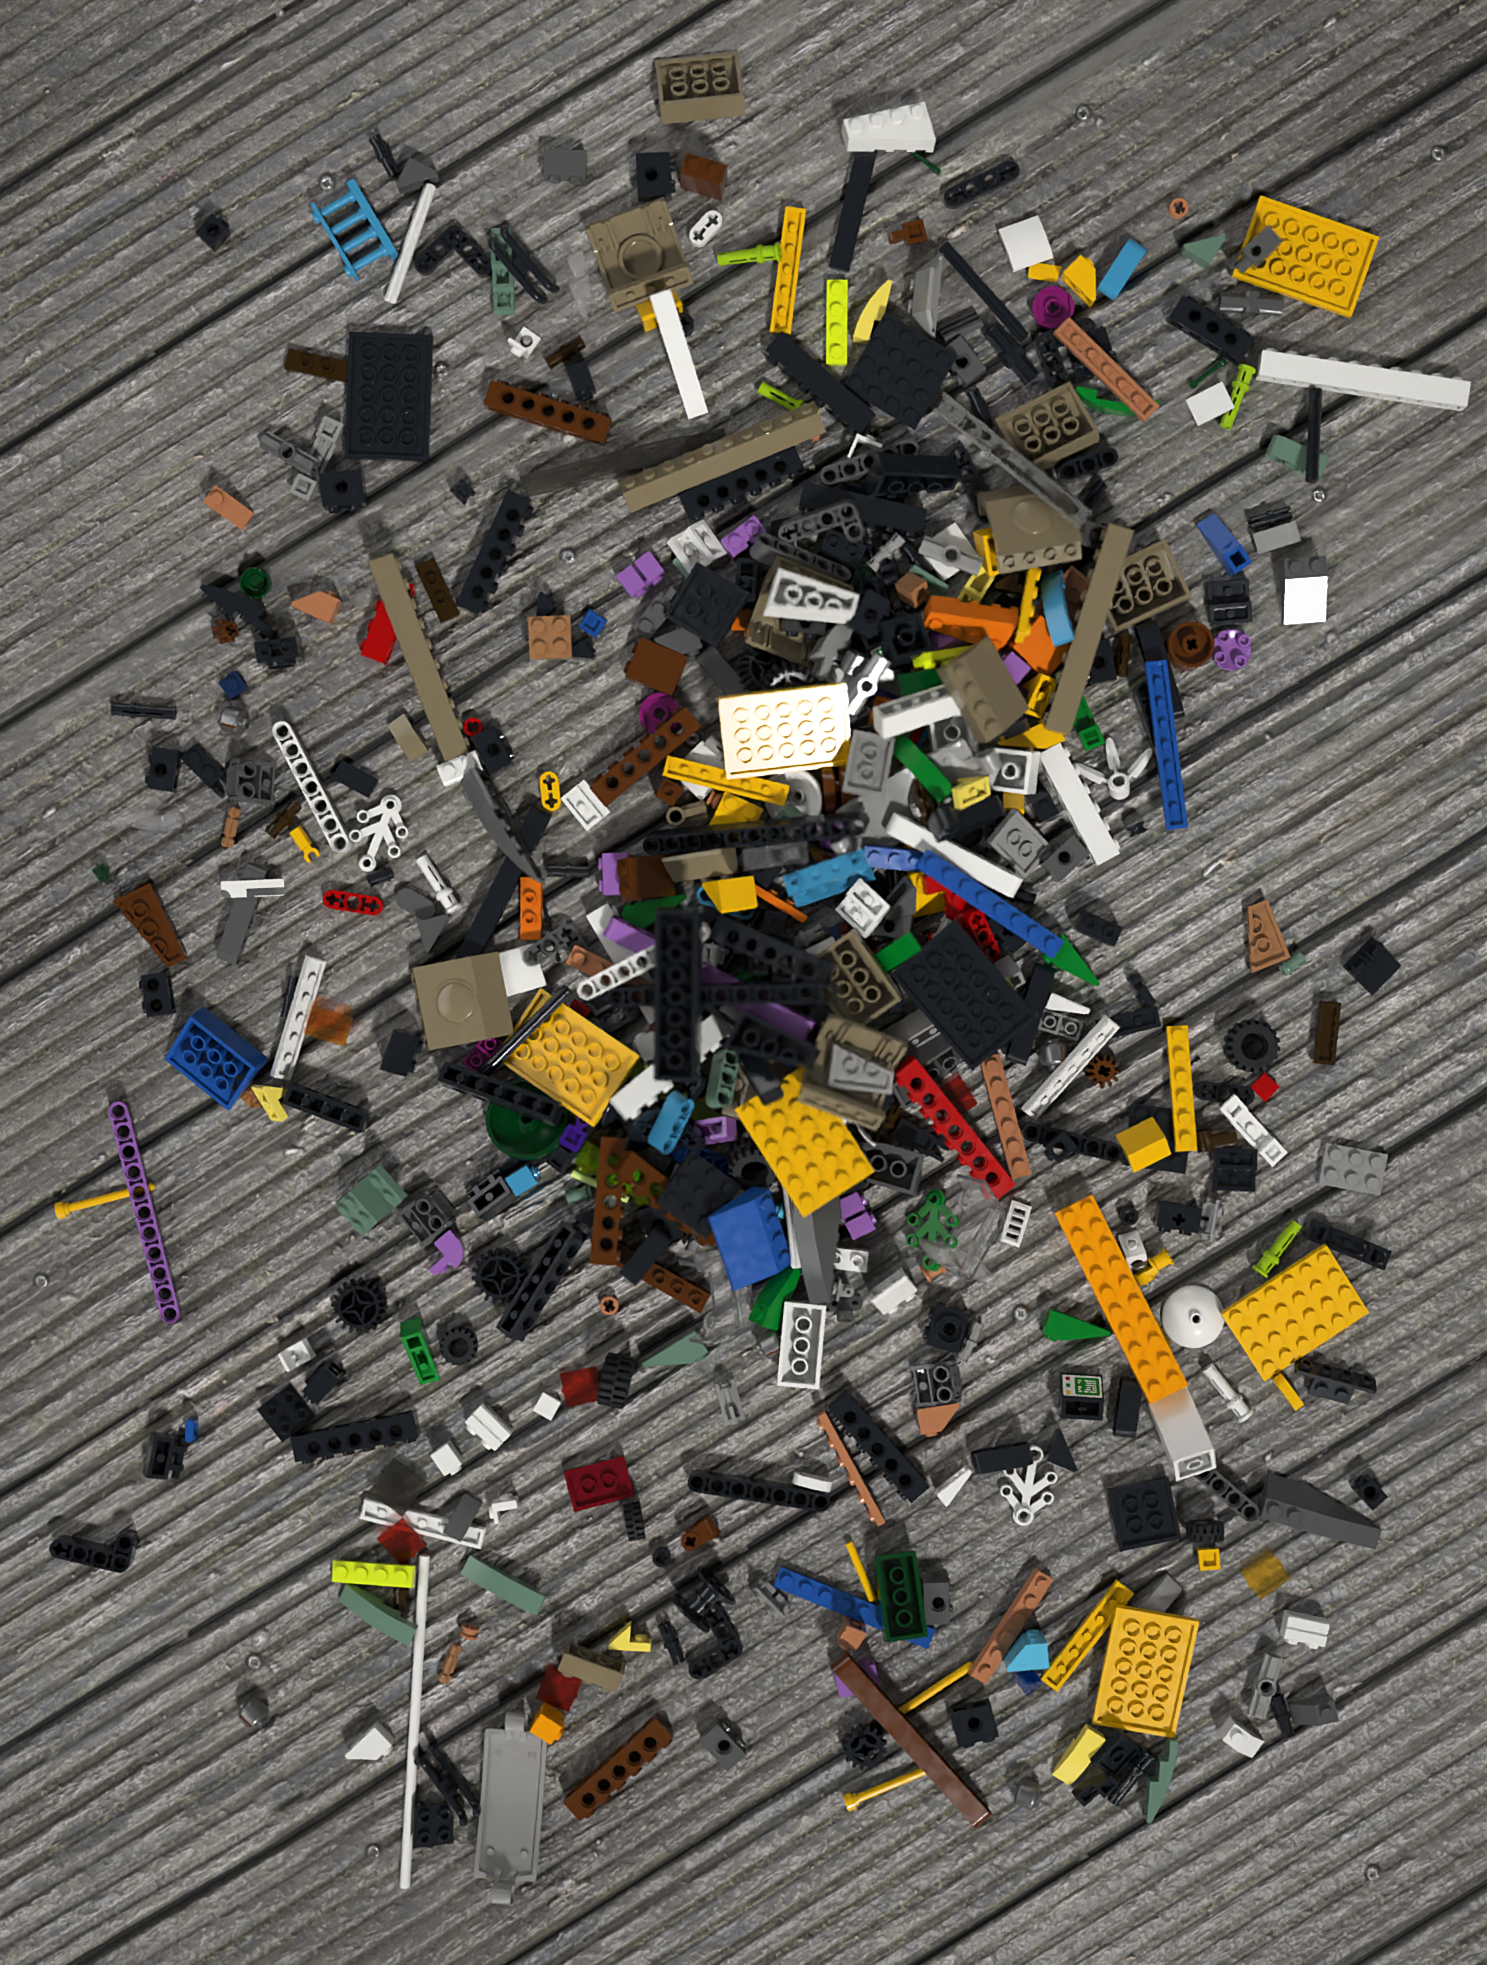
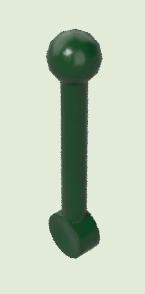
M916 151L907 152L917 157L932 169L936 175L940 174L941 170L938 167L932 165Z
M1220 359L1218 364L1198 379L1191 380L1189 387L1195 389L1199 382L1219 367H1224L1227 363L1226 360Z

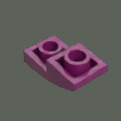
M498 1037L479 1041L461 1064L466 1069L477 1072L504 1042Z

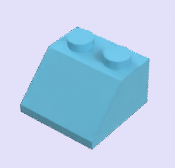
M1031 1629L1027 1630L1026 1633L1020 1634L1003 1658L1007 1672L1049 1668L1048 1647L1043 1632Z

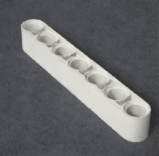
M277 722L272 729L273 735L331 848L339 853L348 852L352 847L349 834L295 729L287 722ZM287 726L288 734L281 737L279 734L280 728ZM292 745H296L298 752L291 756L289 748ZM306 763L308 767L306 773L300 774L298 767ZM311 782L317 784V789L313 793L308 791V785ZM324 800L327 807L324 811L320 812L317 805L320 801ZM330 819L336 821V827L333 830L327 828V822ZM343 837L346 845L344 848L339 849L336 842L339 838Z
M898 812L893 813L884 830L887 834L923 853L926 849L930 850L964 874L1013 898L1023 881L1020 875L951 839L937 843L928 827Z
M704 922L702 942L710 936L711 931L708 924ZM655 944L581 982L577 987L580 998L585 1000L592 999L654 967ZM640 956H645L648 959L647 966L641 965L639 961ZM622 965H626L629 968V975L622 973ZM604 974L610 976V985L604 983ZM586 984L592 986V994H589L585 991Z

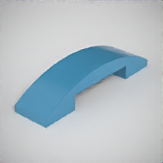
M1062 569L1044 575L1041 578V594L1045 617L1055 647L1075 640L1072 622L1068 617L1064 594L1066 587Z

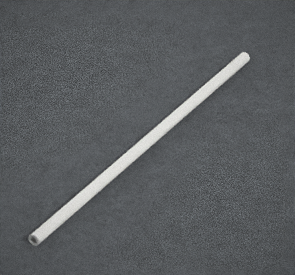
M427 1554L419 1555L415 1618V1624L418 1627L414 1635L399 1886L402 1889L410 1888L413 1811L417 1765L414 1764V1759L418 1757L430 1555Z

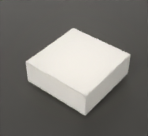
M543 1391L533 1411L551 1421L562 1401Z

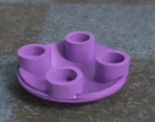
M1225 629L1214 637L1215 649L1211 657L1218 667L1234 671L1246 665L1252 652L1251 640L1248 635L1237 629Z

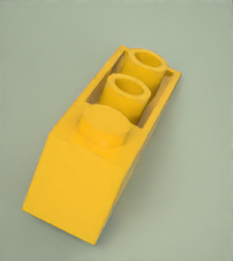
M1042 718L1038 720V725L1034 727L1028 724L1029 731L1007 740L1004 735L999 737L1000 741L996 743V746L1046 750L1064 742L1065 737L1064 735L1045 730L1046 724H1042L1044 719Z

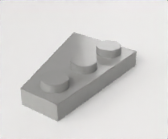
M832 1044L827 1087L883 1094L892 1093L894 1073Z

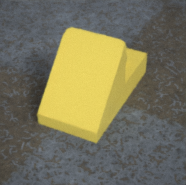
M975 776L957 779L956 787L952 788L955 808L961 810L991 796L989 777Z
M262 1085L251 1086L272 1121L283 1122L288 1118L285 1106L279 1101L286 1094L287 1089Z
M630 1621L610 1639L608 1650L650 1652L652 1638H648L644 1634H636L635 1637H631L632 1621Z

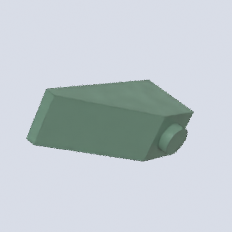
M694 1328L642 1360L643 1367L688 1364L693 1361L698 1363L707 1357L706 1353H708L709 1349L697 1329Z

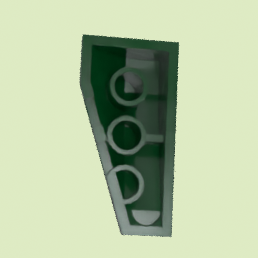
M939 667L898 675L902 697L944 684L936 671Z

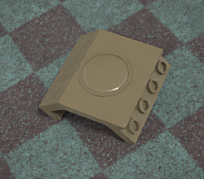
M664 197L585 226L614 313L650 300L649 295L666 289H670L673 292L694 284Z
M1058 478L977 493L979 514L981 516L987 515L995 541L997 571L999 574L1082 559L1081 542L1083 539L1068 488Z
M777 555L764 578L745 629V643L785 658L790 662L802 664V666L813 670L815 662L811 661L809 657L821 636L818 639H807L806 634H798V637L786 636V632L779 631L780 617L763 616L772 582L778 568L852 593L854 592V587ZM800 619V626L806 628L807 620ZM827 622L826 631L835 623Z
M498 952L411 969V980L416 990L415 1000L420 1011L419 1021L424 1031L423 1042L427 1050L514 1034Z
M829 1013L826 1020L822 1021L813 1045L821 1053L812 1070L805 1069L803 1072L797 1102L876 1131L885 1116V1111H882V1105L886 1094L827 1087L832 1044L894 1073L898 1062L907 1050L908 1042Z

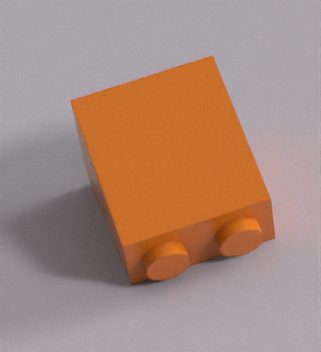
M1034 613L1033 617H1029L1028 623L1032 624L1030 635L1025 636L1023 643L1014 642L1016 626L1004 648L1009 653L1013 652L1030 666V671L1035 676L1042 673L1051 677L1055 673V669L1062 662L1065 650L1069 651L1071 646L1068 643H1064L1055 647L1050 636L1047 621L1041 615Z

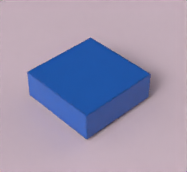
M589 609L578 627L596 639L606 625L607 620Z
M190 1417L186 1420L185 1442H193L198 1437V1417Z

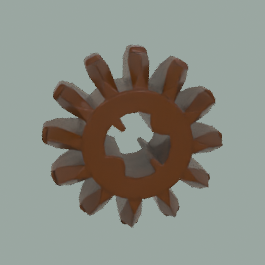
M1102 1053L1100 1060L1096 1054L1093 1057L1095 1062L1091 1060L1088 1062L1092 1067L1085 1068L1086 1072H1091L1086 1078L1087 1080L1094 1078L1092 1081L1093 1086H1096L1099 1082L1100 1088L1103 1089L1106 1082L1109 1087H1112L1111 1079L1116 1082L1119 1080L1114 1074H1120L1121 1070L1114 1068L1120 1063L1118 1061L1112 1063L1114 1060L1112 1055L1106 1060V1053ZM1100 1066L1107 1067L1106 1075L1098 1073V1070H1101L1099 1069Z

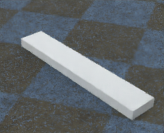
M666 289L649 295L687 418L691 419L708 413L671 290Z
M305 956L270 1073L272 1077L291 1081L326 965V961L323 959Z
M1104 1015L1021 1109L1037 1120L1120 1027L1108 1016Z
M368 1497L364 1499L360 1519L478 1549L482 1547L487 1528L471 1524L464 1538L459 1542L443 1533L450 1518Z

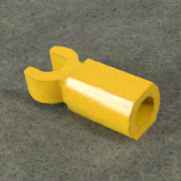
M301 826L289 833L300 851H304V859L308 863L312 862L309 858L311 852H314L317 857L321 856L320 851L311 846L313 843Z

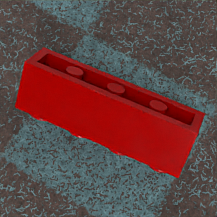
M408 583L410 589L407 592L409 598L414 597L417 588L415 585ZM378 599L374 609L376 615L374 620L371 619L367 627V631H369L368 636L362 640L359 650L362 651L361 655L363 657L387 666L397 638L382 599Z

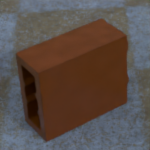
M686 152L680 171L681 189L722 201L728 181L727 165Z
M641 638L633 646L631 653L634 656L632 661H627L624 668L626 679L673 698L687 664L688 656Z
M671 855L640 856L617 860L616 869L619 875V893L622 902L675 896L674 883L662 863V858L671 857Z

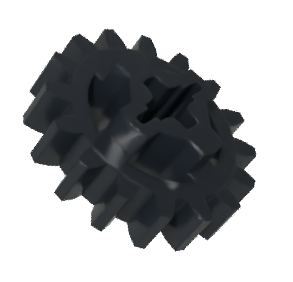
M860 1723L858 1724V1729L851 1727V1734L845 1733L847 1740L842 1741V1746L846 1747L842 1749L843 1755H847L846 1762L852 1761L853 1768L860 1765V1771H863L864 1766L871 1770L872 1764L878 1767V1760H885L882 1753H887V1748L884 1747L887 1745V1741L882 1739L884 1736L883 1732L877 1733V1726L870 1729L869 1723L866 1724L865 1728H862ZM863 1744H866V1746H867V1749H866V1750H863V1747H862Z

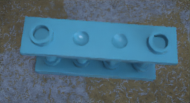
M353 178L346 182L349 190L346 191L347 194L318 210L314 202L310 205L314 210L311 212V215L317 224L322 223L346 265L343 266L346 274L349 278L353 276L355 281L358 282L360 279L356 271L383 255L385 257L389 255L392 261L397 259L399 255ZM351 201L358 202L360 206L357 209L358 212L333 227H328L324 217ZM362 219H368L371 224L368 227L369 230L342 246L338 244L334 237L336 234ZM372 237L380 239L382 244L379 245L378 249L350 264L345 256L347 252Z
M863 848L782 876L789 897L793 896L797 908L850 890L859 878H862L866 883L876 881L873 869L869 867Z

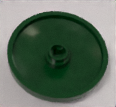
M524 1078L508 1082V1084L553 1099ZM490 1103L486 1112V1128L493 1144L505 1155L517 1160L527 1161L542 1158L554 1151L560 1145L559 1140L570 1120L567 1108L564 1109L557 1127Z

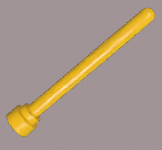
M152 1182L148 1183L150 1191L154 1190L155 1184ZM137 1186L134 1189L135 1195L145 1193V1189L142 1186ZM127 1188L70 1204L69 1202L61 1201L54 1204L55 1213L58 1219L68 1217L72 1211L126 1198L130 1195Z
M967 1662L899 1709L905 1715L968 1673L973 1663Z
M918 1768L861 1793L851 1794L849 1792L844 1794L843 1799L848 1811L856 1809V1806L860 1805L859 1802L926 1774L921 1768Z

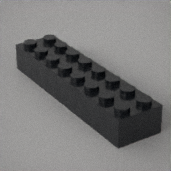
M659 907L655 909L654 1081L697 1082L701 1078L703 908Z

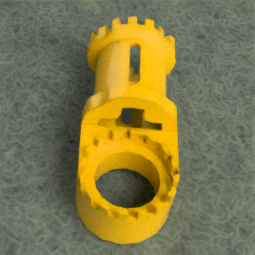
M1165 1248L1161 1249V1252L1154 1257H1148L1147 1262L1149 1266L1143 1268V1270L1141 1269V1272L1138 1271V1274H1134L1140 1286L1152 1281L1160 1269L1168 1264H1174Z

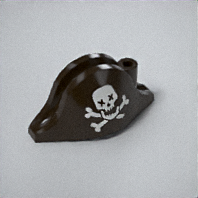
M916 779L913 780L909 809L911 815L920 824L928 827L927 822L941 805Z

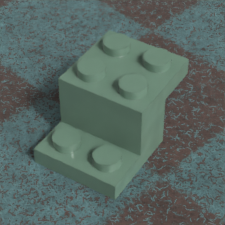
M379 1164L335 1206L338 1208L339 1213L352 1224L353 1229L364 1236L408 1195Z

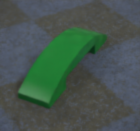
M1078 386L1075 389L1082 403L1092 409L1110 415L1136 416L1124 403L1096 398L1098 390Z
M1058 672L1053 674L1055 679L1057 677ZM1082 694L1073 728L1086 752L1105 744V741Z
M903 733L893 736L895 742L892 754L902 762L940 804L952 793V788H954L952 784Z

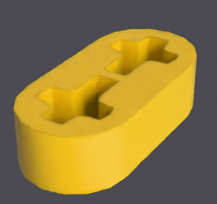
M545 772L540 777L542 804L546 810L554 812L561 806L559 779L555 773ZM549 775L552 779H555V782L552 783V790H549L548 784L544 783V780ZM549 793H552L553 798L557 800L553 808L546 804V801L550 799Z
M1281 1373L1272 1379L1295 1411L1304 1406L1299 1396Z

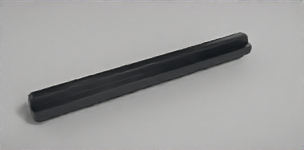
M1316 387L1312 388L1309 396L1305 477L1306 482L1312 484L1316 483L1319 474L1322 389Z

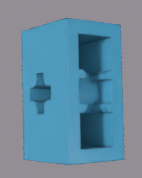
M531 1162L510 1174L505 1180L517 1197L539 1183L542 1174L536 1164L532 1166Z

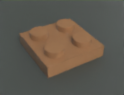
M570 615L528 617L530 660L572 658Z

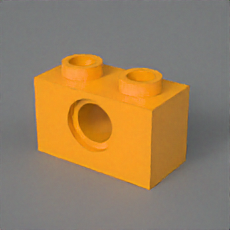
M544 1701L533 1718L530 1732L551 1745L554 1739L558 1741L564 1732L563 1728L566 1725L564 1722L565 1714Z

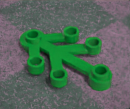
M938 1189L931 1190L926 1196V1204L916 1214L911 1213L907 1217L908 1224L917 1227L921 1224V1219L930 1212V1219L915 1234H909L905 1239L908 1246L917 1247L920 1240L929 1232L927 1255L923 1258V1267L932 1272L937 1271L941 1267V1259L936 1255L937 1234L941 1235L944 1239V1245L948 1248H955L958 1244V1239L952 1236L940 1222L939 1211L945 1217L946 1225L950 1227L958 1226L959 1217L954 1215L945 1205V1194ZM936 1196L937 1201L933 1203V1199ZM916 1216V1222L913 1223L912 1219ZM954 1217V1223L950 1224V1219ZM914 1237L915 1242L911 1244V1239ZM950 1238L953 1239V1243L951 1245L948 1244ZM929 1259H932L931 1265H928Z

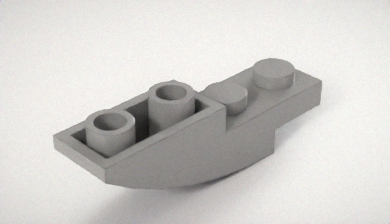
M835 623L816 643L809 657L811 661L815 662L811 673L814 676L812 682L817 684L827 680L831 674V665L837 658L838 653L846 650L851 644L850 637L853 631L846 628L848 624Z

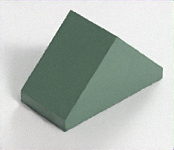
M1225 234L1184 244L1180 249V253L1202 268L1207 269L1224 242Z

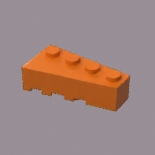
M932 595L924 609L923 623L925 628L971 644H975L984 637L989 636L997 652L1001 653L1018 625L1019 607L1011 606L1010 609L1000 608L1001 605L998 604L985 606L979 605L977 601L964 603L956 598Z

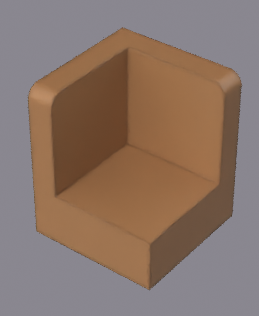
M912 572L907 573L895 582L898 598L913 608L918 607L930 598L927 581Z

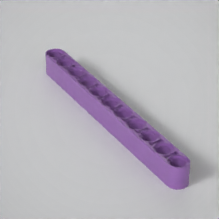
M615 915L611 916L603 933L606 938L636 954L655 944V935ZM702 961V983L742 982ZM718 989V995L721 998H727L726 991ZM739 989V995L742 998H748V992L745 989ZM760 991V995H761L762 997H764V998H768V997H769V995H767V994H765V993H763V992ZM786 1004L734 1005L803 1041L807 1040L815 1024L812 1018Z
M114 1102L109 1107V1117L159 1313L165 1323H174L181 1315V1308L152 1194L149 1189L130 1108L125 1102ZM116 1105L124 1107L125 1112L123 1116L118 1117L114 1114V1107ZM122 1125H126L130 1129L127 1137L119 1134V1128ZM127 1145L134 1147L135 1154L133 1157L125 1155L124 1149ZM131 1166H137L140 1169L138 1177L130 1175L129 1169ZM137 1186H142L145 1189L144 1197H137L134 1194V1189ZM142 1206L150 1209L151 1214L149 1217L144 1218L140 1215L139 1210ZM146 1227H153L156 1234L153 1238L145 1235ZM152 1247L159 1248L161 1251L160 1257H152L150 1249ZM156 1268H164L166 1276L158 1278L155 1275ZM162 1288H169L171 1297L163 1298L160 1295ZM167 1308L175 1309L176 1317L168 1318L165 1310Z

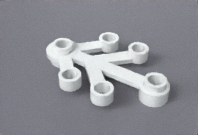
M387 795L381 800V805L368 811L361 810L357 813V819L361 823H367L370 818L383 814L380 822L361 830H352L349 833L350 840L356 843L360 842L362 838L375 833L367 855L361 857L359 861V866L363 871L371 872L376 869L377 861L375 856L383 836L389 848L388 855L392 858H398L401 855V849L396 845L388 826L390 818L392 817L397 827V837L401 839L407 838L409 830L404 826L399 814L402 803L395 795ZM390 801L394 802V807L392 809H389L387 807V804ZM362 813L367 814V819L364 821L360 819ZM402 828L406 830L404 836L399 835V830ZM355 832L359 833V838L357 840H354L352 838V835ZM393 848L398 849V854L395 856L391 854ZM367 859L371 861L369 867L364 866V861Z
M1037 1445L1030 1446L1031 1451L1037 1450V1455L1032 1456L1033 1464L1027 1466L1025 1483L1016 1473V1468L1013 1469L1012 1473H1007L1006 1470H1003L1004 1474L1010 1477L1022 1494L1020 1504L1012 1494L1013 1489L1009 1484H1003L1000 1487L1001 1495L1007 1498L1014 1508L1013 1518L1015 1522L1021 1526L1029 1525L1033 1521L1036 1511L1054 1501L1053 1494L1050 1491H1044L1041 1493V1498L1030 1505L1033 1495L1057 1481L1056 1473L1048 1470L1042 1479L1033 1484L1036 1465L1043 1458V1452ZM1054 1474V1479L1048 1480L1047 1476ZM1005 1487L1010 1489L1008 1494L1002 1492ZM1046 1494L1051 1495L1049 1501L1044 1500ZM1022 1511L1027 1512L1025 1518L1019 1516Z

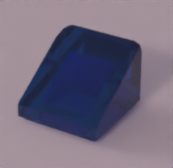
M1035 1670L1018 1671L1012 1675L1026 1696L1043 1684Z

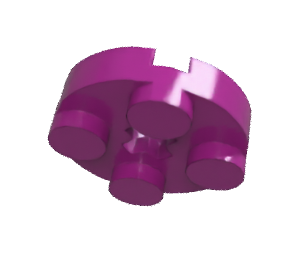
M1046 287L1033 300L1032 316L1040 328L1052 330L1060 327L1074 313L1073 298L1061 287ZM1050 303H1054V306L1058 307L1059 310L1051 313L1047 308L1050 307Z
M655 693L648 696L639 709V719L642 726L649 733L654 734L657 731L655 726L663 720L668 722L673 718L671 713L679 707V704L671 696L664 693ZM657 709H661L662 712H666V715L663 716L662 720H659L658 717H654V714L657 713ZM679 722L672 724V731L678 727Z

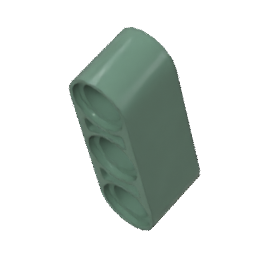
M1273 435L1265 456L1306 475L1307 447L1283 436ZM1319 453L1318 480L1321 479L1329 461V458Z
M725 1048L719 1049L714 1053L705 1097L706 1103L710 1108L726 1107L731 1104L739 1067V1053L728 1051Z

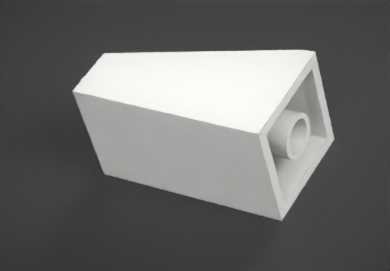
M1187 1386L1152 1404L1147 1402L1176 1481L1216 1468L1214 1448Z

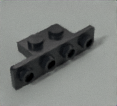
M1300 1358L1294 1362V1372L1296 1374L1312 1378L1307 1388L1310 1395L1349 1404L1355 1389L1375 1394L1377 1391L1376 1380L1369 1375L1351 1372L1347 1369L1332 1367L1328 1364H1321L1308 1359Z

